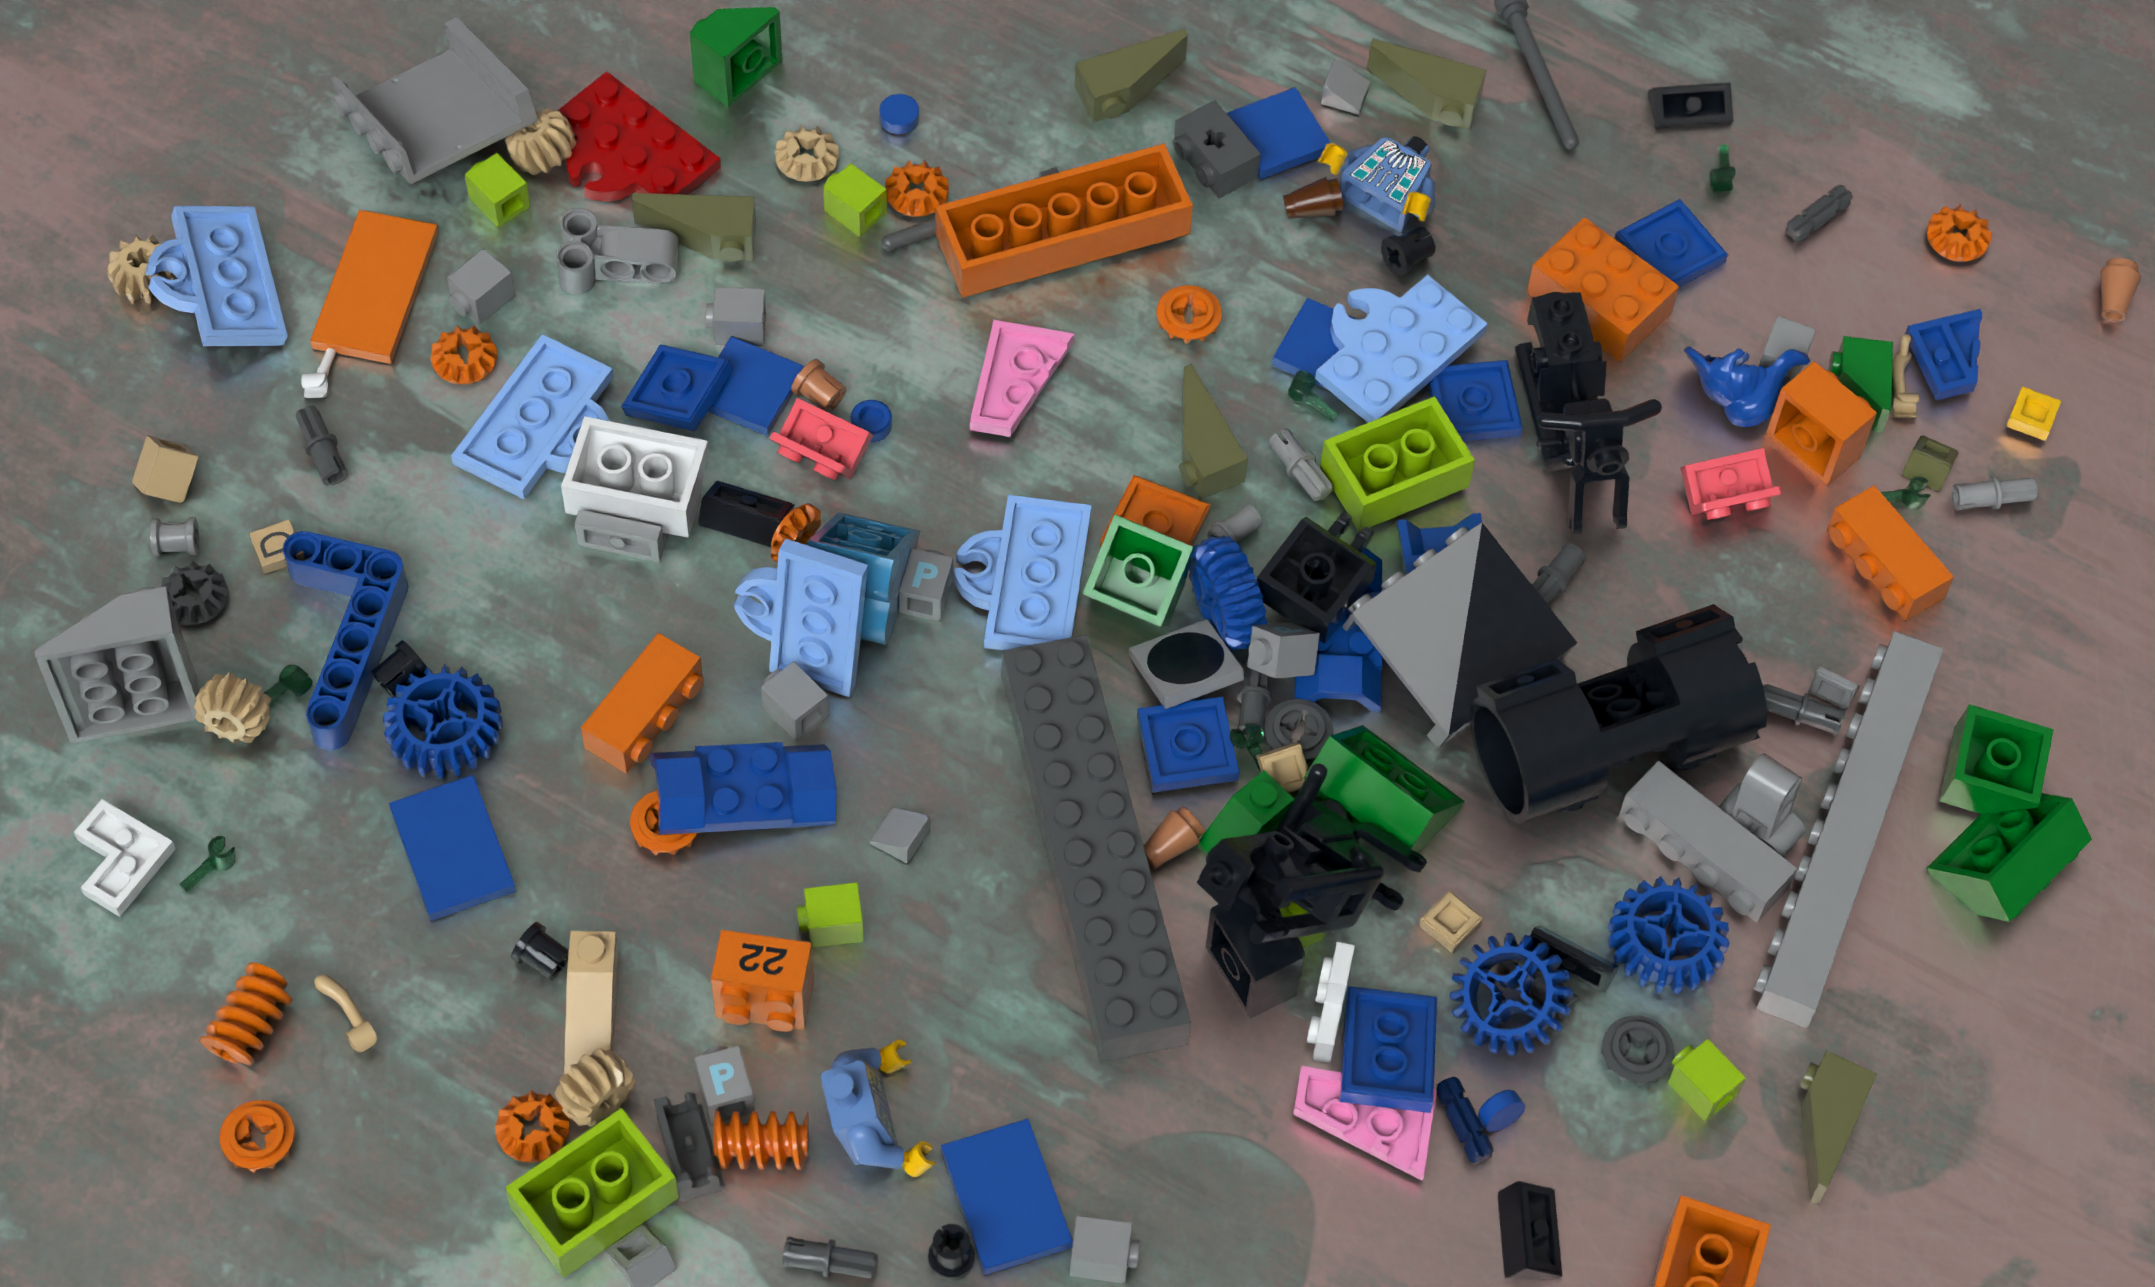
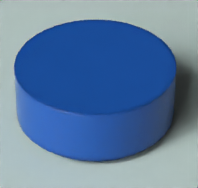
M894 94L882 101L879 108L880 123L885 130L894 134H905L916 128L919 122V106L912 97L904 94Z
M866 400L853 408L850 416L851 424L873 434L870 443L879 442L890 434L892 430V413L886 404L877 400Z
M1504 1090L1484 1102L1479 1109L1478 1118L1487 1131L1497 1132L1519 1119L1526 1106L1516 1091Z

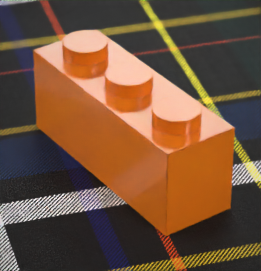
M1875 485L1834 508L1827 527L1831 540L1838 548L1844 549L1855 562L1861 576L1874 584L1882 594L1886 605L1891 610L1897 611L1905 622L1945 599L1954 576Z
M658 632L581 726L584 749L626 774L636 762H643L649 755L653 741L662 730L667 731L674 724L678 716V709L686 699H693L699 693L704 682L701 657Z

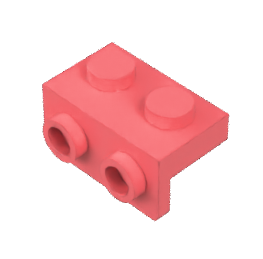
M797 398L780 433L778 434L773 431L769 439L780 446L777 451L778 454L797 463H800L802 457L816 463L814 471L836 481L839 474L850 480L852 479L873 434Z
M1764 448L1680 467L1691 515L1705 513L1707 520L1732 515L1730 507L1745 504L1746 512L1771 506L1770 498L1782 494L1780 486L1773 487Z

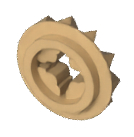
M802 125L795 132L786 130L784 138L776 143V164L782 173L794 180L809 182L822 179L829 175L838 163V145L834 142L831 133H822L818 126L813 130H806ZM800 147H804L806 150L814 148V157L807 153L800 156Z

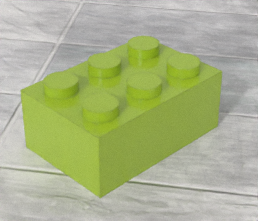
M1433 396L1324 440L1320 469L1332 483L1335 494L1347 514L1352 517L1351 520L1359 532L1364 527H1373L1468 488L1475 459L1438 400Z
M622 1108L505 1187L510 1209L562 1278L568 1276L679 1198L676 1177Z

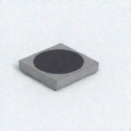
M1208 619L1129 648L1131 660L1165 709L1244 680L1242 666Z

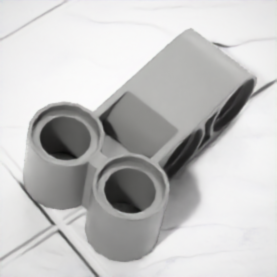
M573 208L562 216L560 222L563 245L558 249L556 257L559 285L567 293L574 295L586 293L594 286L595 280L663 284L675 279L680 241L674 233L663 229L597 225V218L594 213L584 208Z
M1762 753L1748 770L1743 782L1738 783L1719 805V808L1782 857L1788 854L1805 833L1802 821L1791 812L1802 777L1772 757Z

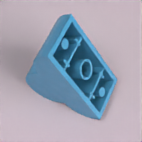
M838 512L808 540L807 545L868 565L861 639L887 645L899 611V589L911 549H917L920 531Z

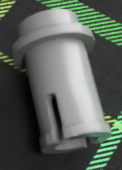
M1247 504L1224 521L1217 520L1213 522L1211 529L1207 532L1208 538H1217L1224 535L1238 542L1255 529H1259L1263 525V521L1256 508Z

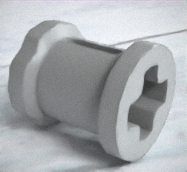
M189 517L187 522L162 523L159 518L152 519L150 523V547L153 557H161L163 552H188L190 556H197L199 553V526L196 517Z

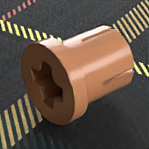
M814 359L798 373L792 383L791 391L798 397L804 395L818 408L829 413L842 401L847 388L824 370L825 364L819 359Z

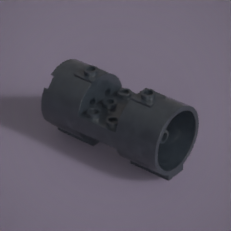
M1712 604L1635 631L1637 643H1634L1629 649L1626 667L1577 683L1573 670L1558 659H1553L1478 685L1479 697L1473 700L1470 709L1472 739L1485 780L1503 812L1514 822L1522 823L1556 810L1558 812L1576 811L1582 808L1584 803L1598 799V795L1605 792L1609 777L1608 765H1624L1631 762L1636 755L1648 751H1657L1658 756L1676 770H1690L1700 766L1703 761L1716 757L1717 753L1759 739L1758 730L1765 728L1767 725V705L1764 688L1756 663L1748 664L1744 653L1737 645L1742 643L1743 638L1735 627L1734 617Z

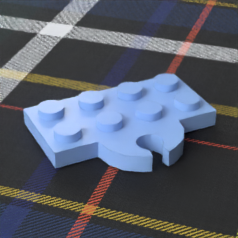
M174 206L171 219L176 239L167 240L154 249L148 260L145 275L154 276L158 272L168 271L173 273L177 279L171 280L161 276L151 277L148 286L151 293L163 304L177 311L195 313L203 346H284L288 335L255 207Z
M1426 275L1401 298L1387 290L1376 288L1354 290L1348 293L1347 303L1351 308L1363 311L1367 317L1360 320L1352 319L1346 314L1345 306L1337 302L1333 310L1330 332L1333 343L1339 351L1316 370L1315 379L1369 423L1394 413L1481 338L1486 333L1488 323L1429 275Z
M542 334L451 455L453 465L525 499L546 469L566 473L584 416L609 421L605 411L596 401L614 378L613 368Z
M1008 495L1003 529L984 531L974 535L958 549L956 563L965 565L978 561L987 567L978 574L969 573L963 568H954V582L961 596L973 606L989 611L984 648L1008 650L1071 638L1073 636L1092 505Z
M785 538L779 549L777 568H757L743 576L734 592L739 596L733 605L744 625L756 635L771 641L769 672L777 669L783 670L794 661L820 688L846 697L851 696L856 686L868 573L867 564ZM750 596L758 598L762 603L753 600Z

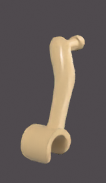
M1903 334L1900 339V351L1895 353L1892 362L1894 386L1892 411L1893 416L1897 418H1917L1916 402L1920 401V395L1918 393L1906 392L1904 377L1905 368L1912 356L1908 353L1911 337L1908 334Z
M326 974L316 977L314 981L315 988L334 999L341 1006L354 1027L345 1033L350 1046L358 1052H364L374 1046L377 1042L376 1032L371 1024L365 1021L348 991Z

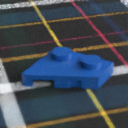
M1980 309L1907 326L1905 334L1911 337L1909 346L1935 400L1973 392L1978 379L1977 358L1980 352L1979 327L1982 321Z

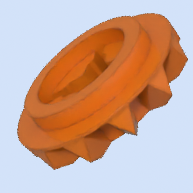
M908 160L904 167L894 166L892 174L886 178L885 182L888 203L896 211L907 216L921 217L930 215L935 212V206L945 204L949 195L948 178L942 175L940 166L932 168L926 160L922 164H912ZM923 182L924 190L921 191L916 188L911 191L910 183L918 185Z
M1961 204L1955 209L1944 206L1939 213L1932 214L1926 231L1931 247L1938 254L1947 259L1960 262L1972 261L1981 257L1987 251L1993 234L1988 229V219L1979 218L1977 209L1972 212L1963 210ZM1954 226H1957L1959 230L1967 229L1966 237H1963L1961 233H1953Z
M1183 285L1167 291L1161 297L1157 305L1156 315L1159 329L1167 331L1170 340L1174 337L1181 338L1187 345L1190 340L1199 339L1204 342L1209 334H1216L1222 318V309L1217 298L1208 290L1198 286ZM1188 305H1192L1191 311H1193L1194 315L1193 321L1190 324L1184 321V314Z
M456 325L454 331L448 334L441 331L440 339L436 343H432L430 359L434 371L445 381L454 384H471L482 380L493 370L497 362V348L488 332L482 333L478 331L475 325L470 329H461ZM461 345H464L469 352L467 364H464L463 359L458 354V348Z
M810 503L803 504L790 511L781 521L773 535L771 559L778 563L779 549L785 538L807 545L808 540L821 526V511Z
M657 790L643 796L635 804L631 812V834H633L639 847L651 850L655 856L659 852H669L674 856L677 850L685 846L690 848L693 839L697 834H700L659 835L657 830L658 821L655 815L659 817Z
M530 1090L527 1095L520 1097L512 1096L510 1102L503 1109H499L495 1126L497 1141L502 1150L515 1160L527 1163L544 1161L559 1151L566 1143L570 1131L569 1117L562 1111V1106L550 1093L543 1095ZM540 1112V1125L545 1130L533 1129L524 1138V1125L519 1120L531 1121Z
M267 1100L249 1101L236 1107L225 1118L219 1136L221 1149L227 1159L236 1168H246L253 1173L257 1169L266 1167L274 1169L275 1164L283 1157H289L290 1147L293 1140H296L294 1124L289 1113L280 1105ZM254 1123L255 1127L259 1128L262 1133L270 1131L265 1136V1149L257 1147L255 1142L246 1144V1142L252 1139L250 1133L252 1130L249 1124Z

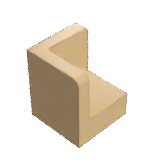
M147 435L132 483L145 495L182 503L185 500L199 456L185 444Z

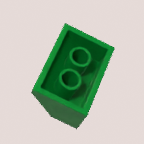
M1364 725L1329 736L1311 765L1312 767L1317 763L1323 764L1328 771L1317 794L1323 800H1336L1348 812L1347 816L1354 824L1371 823L1416 852L1423 850L1465 802Z
M2042 793L2040 804L2037 808L1981 814L1926 869L1929 875L1977 915L2010 922L2022 913L2024 907L2041 890L2049 886L2051 880L2068 863L2077 858L2078 853L2092 838L2072 798Z

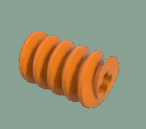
M255 962L248 963L245 968L246 976L239 977L235 983L236 991H230L225 998L227 1005L221 1006L216 1012L218 1021H211L207 1026L206 1032L208 1036H202L199 1039V1042L214 1055L231 1063H241L249 1066L253 1064L254 1059L245 1051L247 1047L260 1051L264 1046L262 1041L255 1036L256 1033L270 1036L274 1031L265 1019L268 1017L280 1020L283 1017L282 1012L275 1006V1003L289 1006L293 1001L291 996L284 991L286 986H288L287 981L275 970Z
M715 1111L714 1156L718 1157L722 1169H729L734 1156L737 1158L740 1169H747L752 1156H754L758 1168L765 1170L770 1157L773 1156L778 1170L785 1169L789 1157H792L796 1170H803L808 1158L809 1147L808 1112L803 1124L798 1125L794 1111L788 1112L784 1124L779 1123L775 1111H770L765 1124H761L757 1111H751L747 1124L742 1123L738 1111H733L728 1124H724L720 1111Z

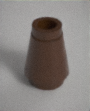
M1324 177L1291 192V194L1283 195L1288 219L1294 217L1335 216L1336 211L1344 210L1337 178L1327 180V177Z

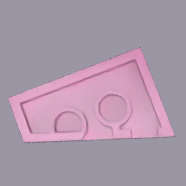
M994 320L970 418V430L1011 437L1073 345L1075 333Z
M1301 1066L1293 1115L1423 1181L1437 1090L1434 1089L1431 1113L1340 1102V1072Z

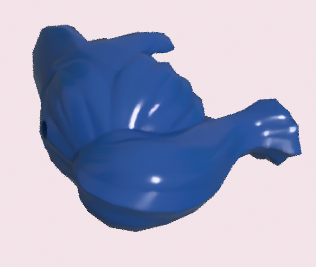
M1690 346L1684 349L1685 354L1697 369V375L1700 376L1704 392L1712 401L1724 408L1726 417L1733 425L1741 427L1757 426L1767 420L1774 411L1787 372L1796 365H1807L1811 362L1808 354L1795 349L1785 351L1771 367L1768 366L1766 368L1743 364L1749 360V354L1743 352L1742 349H1737L1723 358L1710 357V355L1704 356Z

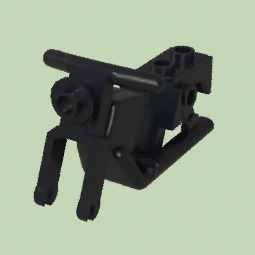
M1551 292L1543 296L1532 297L1527 323L1534 326L1540 347L1533 348L1532 342L1521 343L1515 347V352L1538 439L1536 445L1540 448L1544 466L1551 472L1572 470L1570 472L1567 515L1571 535L1581 534L1584 485L1588 482L1615 479L1612 509L1613 522L1616 523V529H1624L1627 527L1630 477L1624 466L1629 460V453L1622 446L1623 427H1628L1658 415L1662 410V405L1658 400L1651 399L1624 410L1613 411L1608 399H1598V396H1605L1607 362L1602 361L1603 356L1600 342L1593 340L1581 292Z
M1317 763L1310 768L1298 794L1276 831L1221 839L1207 854L1206 865L1196 882L1225 911L1231 910L1238 896L1244 902L1255 907L1258 913L1256 915L1257 922H1254L1249 931V938L1254 944L1258 945L1348 929L1356 924L1371 897L1380 902L1384 907L1397 911L1404 902V898L1397 891L1381 883L1384 869L1365 847L1359 845L1358 841L1360 838L1394 858L1411 871L1421 872L1427 863L1420 853L1410 849L1373 824L1364 823L1356 826L1349 822L1346 810L1336 800L1324 799L1319 802L1316 801L1315 798L1328 772L1323 764ZM1291 902H1294L1309 913L1282 917L1275 907L1277 909L1287 908Z

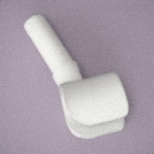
M328 348L320 366L317 368V373L302 374V387L305 388L304 398H323L328 395L327 377L336 355L334 349Z

